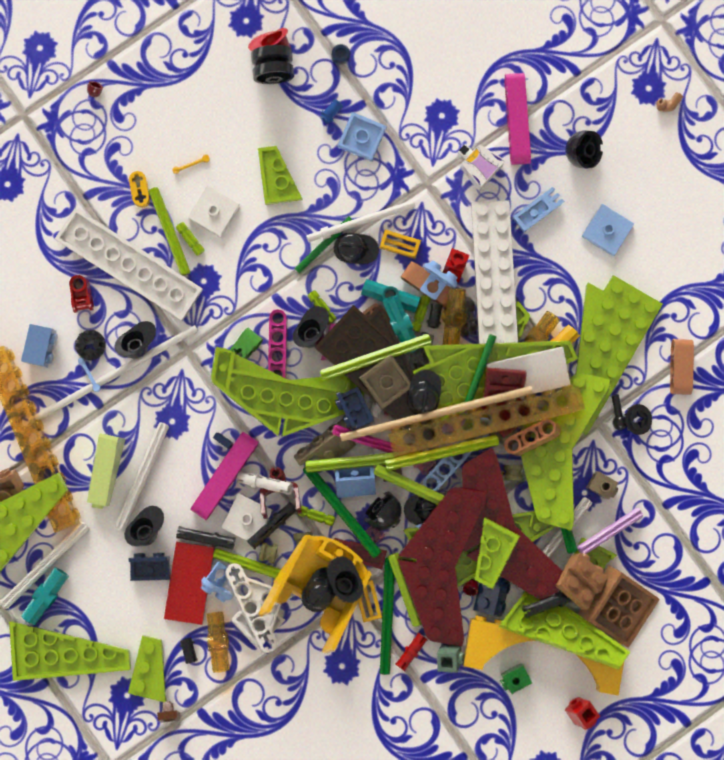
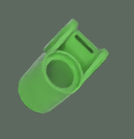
M246 328L230 348V351L234 353L241 352L242 357L248 359L258 349L263 339L250 328Z

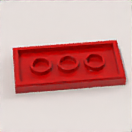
M176 542L164 619L203 624L208 593L201 589V580L211 572L215 547Z

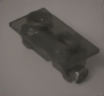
M464 296V300L463 298L456 299V303H454L456 316L464 317V319L457 320L459 334L462 337L469 336V334L477 335L478 322L474 317V301Z
M415 332L416 337L428 334L431 338V345H433L434 335L428 332ZM423 347L411 353L409 365L412 370L429 364Z

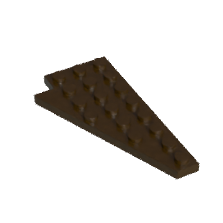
M353 305L316 345L315 349L335 366L399 344L381 305L369 317L365 316ZM405 354L394 357L411 382L414 374ZM378 363L344 374L377 404L359 377ZM409 390L383 409L394 420L418 415L408 405ZM435 418L402 426L427 450L433 449L443 437Z

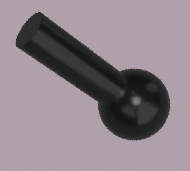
M619 394L611 395L615 413L612 424L615 429L624 430L627 427L624 423L626 417L622 414Z

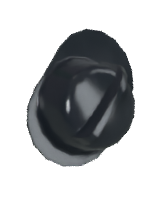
M343 234L336 239L333 247L336 257L346 263L369 264L377 258L379 253V246L376 240L365 234Z
M315 306L306 311L293 332V341L297 346L310 349L316 347L324 338V331L329 322V314L326 309Z
M143 321L133 326L115 342L116 352L120 356L138 359L145 355L148 345L156 336L155 325L152 322Z
M421 370L412 377L408 405L415 414L433 411L438 407L441 380L434 371Z
M414 495L406 501L404 514L409 522L415 525L423 524L437 505L418 495Z
M157 506L144 508L127 526L124 535L129 545L135 547L148 546L156 540L158 531L164 522V513L161 508Z
M342 556L335 557L330 561L327 568L332 592L344 602H355L363 594L362 580L350 559Z
M328 567L316 570L301 594L304 607L312 612L325 610L335 597L327 575Z

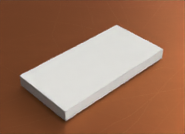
M563 347L491 362L486 365L487 368L526 370L525 387L531 386L533 394L570 385Z

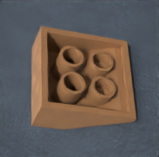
M608 565L604 572L607 579L601 592L595 594L589 609L584 611L580 609L578 615L629 648L660 599L624 573Z

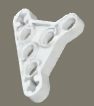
M231 564L225 570L226 579L259 649L264 653H271L277 647V640L272 629L281 604L275 603L269 614L262 617L259 616L258 613L264 604L263 597L269 594L272 586L247 578L240 565ZM231 568L239 571L237 574L239 580L241 578L244 580L235 586L233 582H236L235 577L229 575ZM238 586H246L248 589L247 595L240 596L237 593ZM291 593L289 599H291L294 596L293 593ZM248 603L255 604V613H247L245 607ZM258 620L262 621L265 625L264 630L261 632L254 629V623ZM268 631L269 635H266L268 641L273 642L270 645L271 649L263 647L265 640L263 637L259 639L258 635H263Z

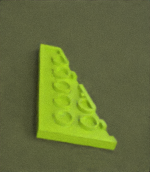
M526 591L499 625L502 629L618 670L630 654L629 650L567 606H558L526 618L524 616L526 612L522 611V606L542 600Z

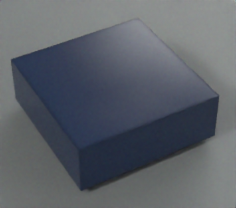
M216 432L213 436V439L230 450L233 446V442L221 433Z

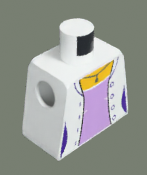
M464 144L458 151V154L465 159L460 168L478 191L486 185L505 162L504 159L482 145H478L472 151Z

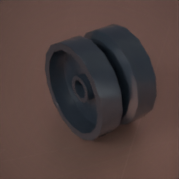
M266 45L258 47L251 52L252 65L255 66L252 69L255 82L260 84H280L294 78V67L290 64L293 61L292 49L290 47Z

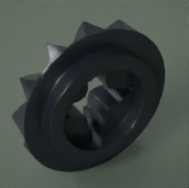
M85 330L75 340V350L80 357L86 360L99 358L106 348L104 337L95 330ZM85 339L90 342L95 340L93 346L96 350L91 348L86 349L87 344Z
M634 404L627 408L628 411L624 414L626 416L624 423L628 427L627 430L635 435H642L648 432L652 425L650 410L642 404ZM637 417L643 418L638 422L633 421Z

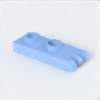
M554 187L550 188L512 217L523 233L565 202L563 199L557 203L554 201L560 196L558 193L552 197L550 196L555 191Z

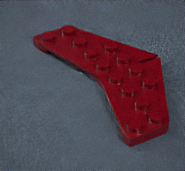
M493 448L466 462L462 467V488L487 492L483 509L464 547V552L481 542L484 518H487L520 536L500 576L538 599L548 598L560 591L556 584L563 570L514 523L498 458ZM480 547L466 556L478 562Z
M458 487L449 489L398 554L400 557L416 559V561L398 559L426 637L432 642L463 646L464 631L455 566L483 509L487 492Z

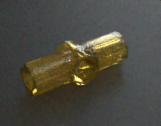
M449 288L447 308L444 309L441 315L442 321L445 323L442 345L460 343L461 327L467 320V316L463 311L466 289Z
M546 311L537 325L533 326L527 334L524 342L548 341V336L555 329L560 319L553 313Z
M223 611L207 613V645L209 652H211L213 673L229 671V638L225 630Z

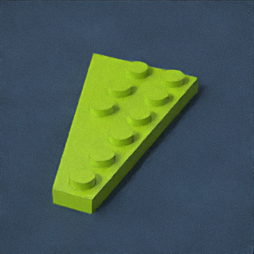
M13 621L9 622L13 681L131 670L129 649Z

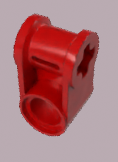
M81 275L73 276L69 281L73 312L77 313L78 310L85 309L94 310V302L88 279ZM78 280H83L84 282L81 289L76 288Z

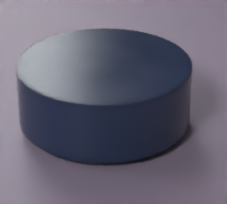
M344 44L334 46L331 52L333 61L337 64L347 63L350 59L349 48Z

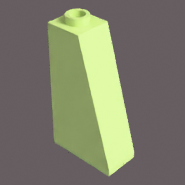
M99 433L87 502L92 503L94 508L103 509L104 506H110L124 448V438Z

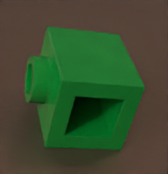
M522 663L501 673L503 679L500 682L504 690H509L511 694L532 684Z

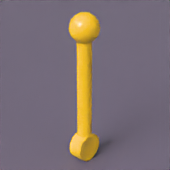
M205 154L201 159L181 167H174L172 171L174 174H178L181 170L198 163H207L210 158Z

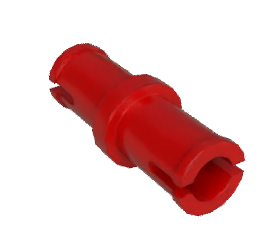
M417 633L410 645L404 648L405 652L395 664L403 671H406L413 659L419 656L418 652L428 639Z

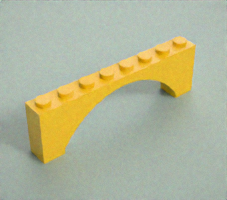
M476 615L475 618H470L464 650V664L462 665L483 670L484 664L500 651L518 643L536 640L500 628L499 625L503 620L495 619L494 622L487 621V617ZM576 655L592 674L597 684L596 690L598 692L619 696L624 662L618 670Z

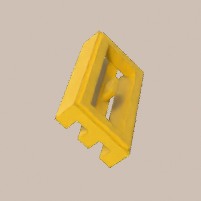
M385 229L379 248L416 259L421 240ZM387 235L414 243L416 246L407 245L386 237ZM386 242L395 246L412 250L414 252L410 253L384 244Z
M369 580L367 585H370L377 615L374 616L367 587H365L364 595L370 617L366 618L362 599L360 598L358 603L363 623L382 618L373 580Z

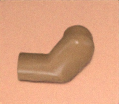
M676 92L670 100L658 99L656 108L661 112L674 111L683 99V96Z

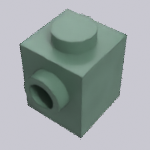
M441 645L437 652V669L439 672H458L461 664H464L465 657L464 652H461V646Z

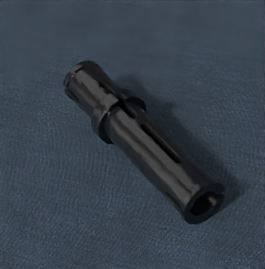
M289 501L278 513L275 512L273 514L274 517L247 540L249 545L255 550L277 528L286 524L285 521L297 512L296 507Z
M181 526L178 527L177 532L182 533L176 534L177 539L210 544L215 548L219 546L231 550L235 546V544L231 543L236 541L235 537L219 535L218 532L213 534Z
M559 591L554 596L522 606V611L526 612L524 616L529 618L558 606L564 607L566 603L572 602V600Z

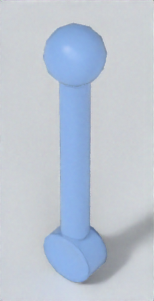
M79 358L78 363L82 365L93 384V390L99 392L101 386L96 384L85 364V359Z

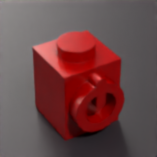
M452 248L442 273L447 274L448 271L457 276L456 281L459 283L470 255Z
M580 697L571 700L564 709L572 722L584 730L592 728L600 717L592 703Z

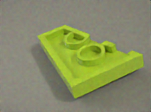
M277 146L258 148L265 205L303 200Z
M484 518L475 580L493 589L520 536L487 518Z

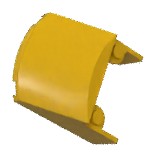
M305 535L273 581L274 584L258 615L262 617L269 614L275 603L282 604L286 602L291 593L301 598L303 589L315 571L328 567L330 561L335 557H347L353 562L362 580L363 591L372 574L362 563L363 560L344 544L324 536ZM335 596L331 604L323 610L324 613L320 619V627L329 634V637L321 652L326 654L335 651L360 598L355 602L348 603Z

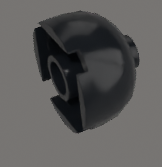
M588 130L574 133L566 144L565 152L568 161L578 168H594L600 162L603 151H600V145H603L600 135L595 131Z
M390 491L383 493L385 497L382 499L380 497L376 498L365 513L368 517H364V520L376 530L381 531L388 530L391 527L395 528L401 521L402 506Z

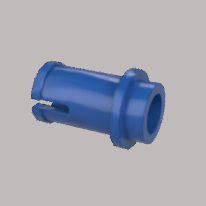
M334 99L325 111H321L320 118L327 124L333 122L334 116L343 108V105Z

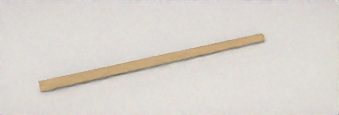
M531 386L342 433L340 437L343 442L533 394Z

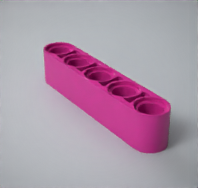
M505 74L504 84L511 165L530 164L531 149L525 74Z
M276 309L269 316L268 370L273 373L280 371L282 372V377L286 378L288 320L284 311ZM278 314L284 317L283 321L279 324L273 321L274 317ZM276 333L283 335V340L279 343L273 341V336ZM276 352L283 354V358L279 362L273 361L272 358Z
M245 432L240 434L190 509L192 512L204 520L210 517L236 479L238 473L259 444L257 440Z

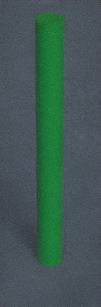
M348 216L342 223L351 221L352 218ZM342 232L324 239L294 269L300 274Z
M489 334L464 403L474 400L497 338L495 335Z

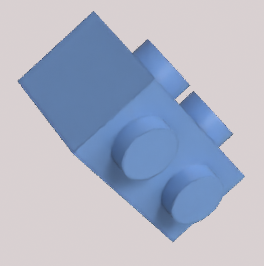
M29 324L21 361L48 368V365L53 360V345H56L58 339L56 330Z
M374 466L335 470L337 498L376 495Z

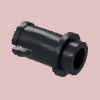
M431 304L429 320L426 321L428 327L439 328L443 305Z
M192 638L181 640L179 646L182 647L185 663L189 664L198 661L193 646L195 642L192 641Z

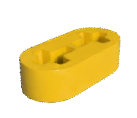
M134 171L129 176L132 200L137 207L144 208L150 203L147 178L142 172ZM136 176L143 179L140 181V187H138L136 182H133L136 180ZM140 191L142 192V195L146 197L145 199H143V203H140V201L137 200L140 197Z

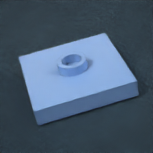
M352 112L337 148L372 162L387 126Z
M602 204L581 237L614 256L634 223Z

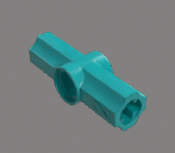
M366 279L361 295L382 302L386 299L385 295L387 292H393L395 295H398L404 310L412 313L416 312L420 297L398 290L393 286H386Z
M398 295L383 300V305L390 318L389 322L400 343L416 338L408 314L405 313ZM418 349L413 350V351H410V352H407V353H405V354L415 352V351H417Z
M54 567L45 582L36 589L32 595L33 599L22 613L21 617L26 622L33 625L37 624L46 609L50 608L57 599V593L69 578L67 573Z

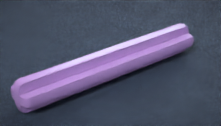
M639 508L632 510L578 545L579 553H589L641 519L643 513Z

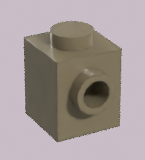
M599 471L594 472L586 486V489L606 500H609L610 497L614 498L619 488H617V481Z

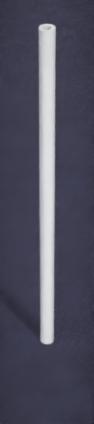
M194 325L147 351L142 357L133 359L96 380V384L102 386L198 332L197 327ZM90 383L28 418L29 423L33 425L94 391L93 384Z

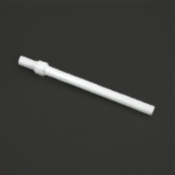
M412 200L330 228H321L318 232L306 235L308 243L321 238L324 240L330 238L333 234L415 208V202Z

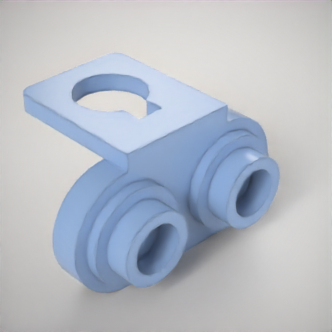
M433 260L431 263H425L423 268L430 275L420 288L421 292L436 300L446 285L453 289L456 288V275L449 271L447 274L442 273L440 270L441 265ZM435 280L439 281L438 291L435 293L429 292L427 285Z
M217 562L208 576H204L201 580V589L208 594L216 592L215 597L225 602L226 600H231L233 594L222 587L226 581L225 572L221 578H218L216 581L214 580L216 578L215 574L219 569H224V571L227 569L226 565Z

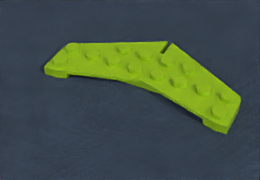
M215 347L210 377L212 384L277 436H279L282 418L284 422L281 437L344 415V411H339L335 400H337L336 393L340 392V394H343L357 387L344 374L326 381L322 377L289 380L226 348ZM360 390V392H361V394H362V396H363V398H364V392H363L362 390Z
M584 373L574 374L569 379L570 385L562 387L521 429L522 431L545 419H550L560 426L561 431L557 438L521 455L537 519L542 523L571 531L575 522L572 451L600 402L607 394L611 383L610 379ZM552 424L549 425V426H547V428H546V433H547V434H549V433H551V432L553 431V425H552ZM532 433L529 438L536 439V434Z

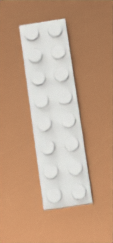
M509 200L471 202L479 344L486 343L489 334L497 336L495 343L518 342Z
M77 208L73 210L55 237L56 241L181 321L184 320L203 291V288Z

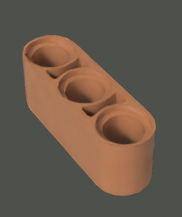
M411 261L400 278L420 291L430 273ZM435 280L427 285L428 291L431 293L437 292L439 281ZM446 285L438 298L433 301L446 308L456 294V290Z
M672 339L670 393L691 395L693 391L694 342L689 339Z
M550 419L542 420L508 437L504 442V448L512 455H523L557 438L561 431L560 426ZM552 424L553 431L547 434L546 428ZM535 433L536 439L533 442H529V436ZM518 442V448L515 451H513V443Z

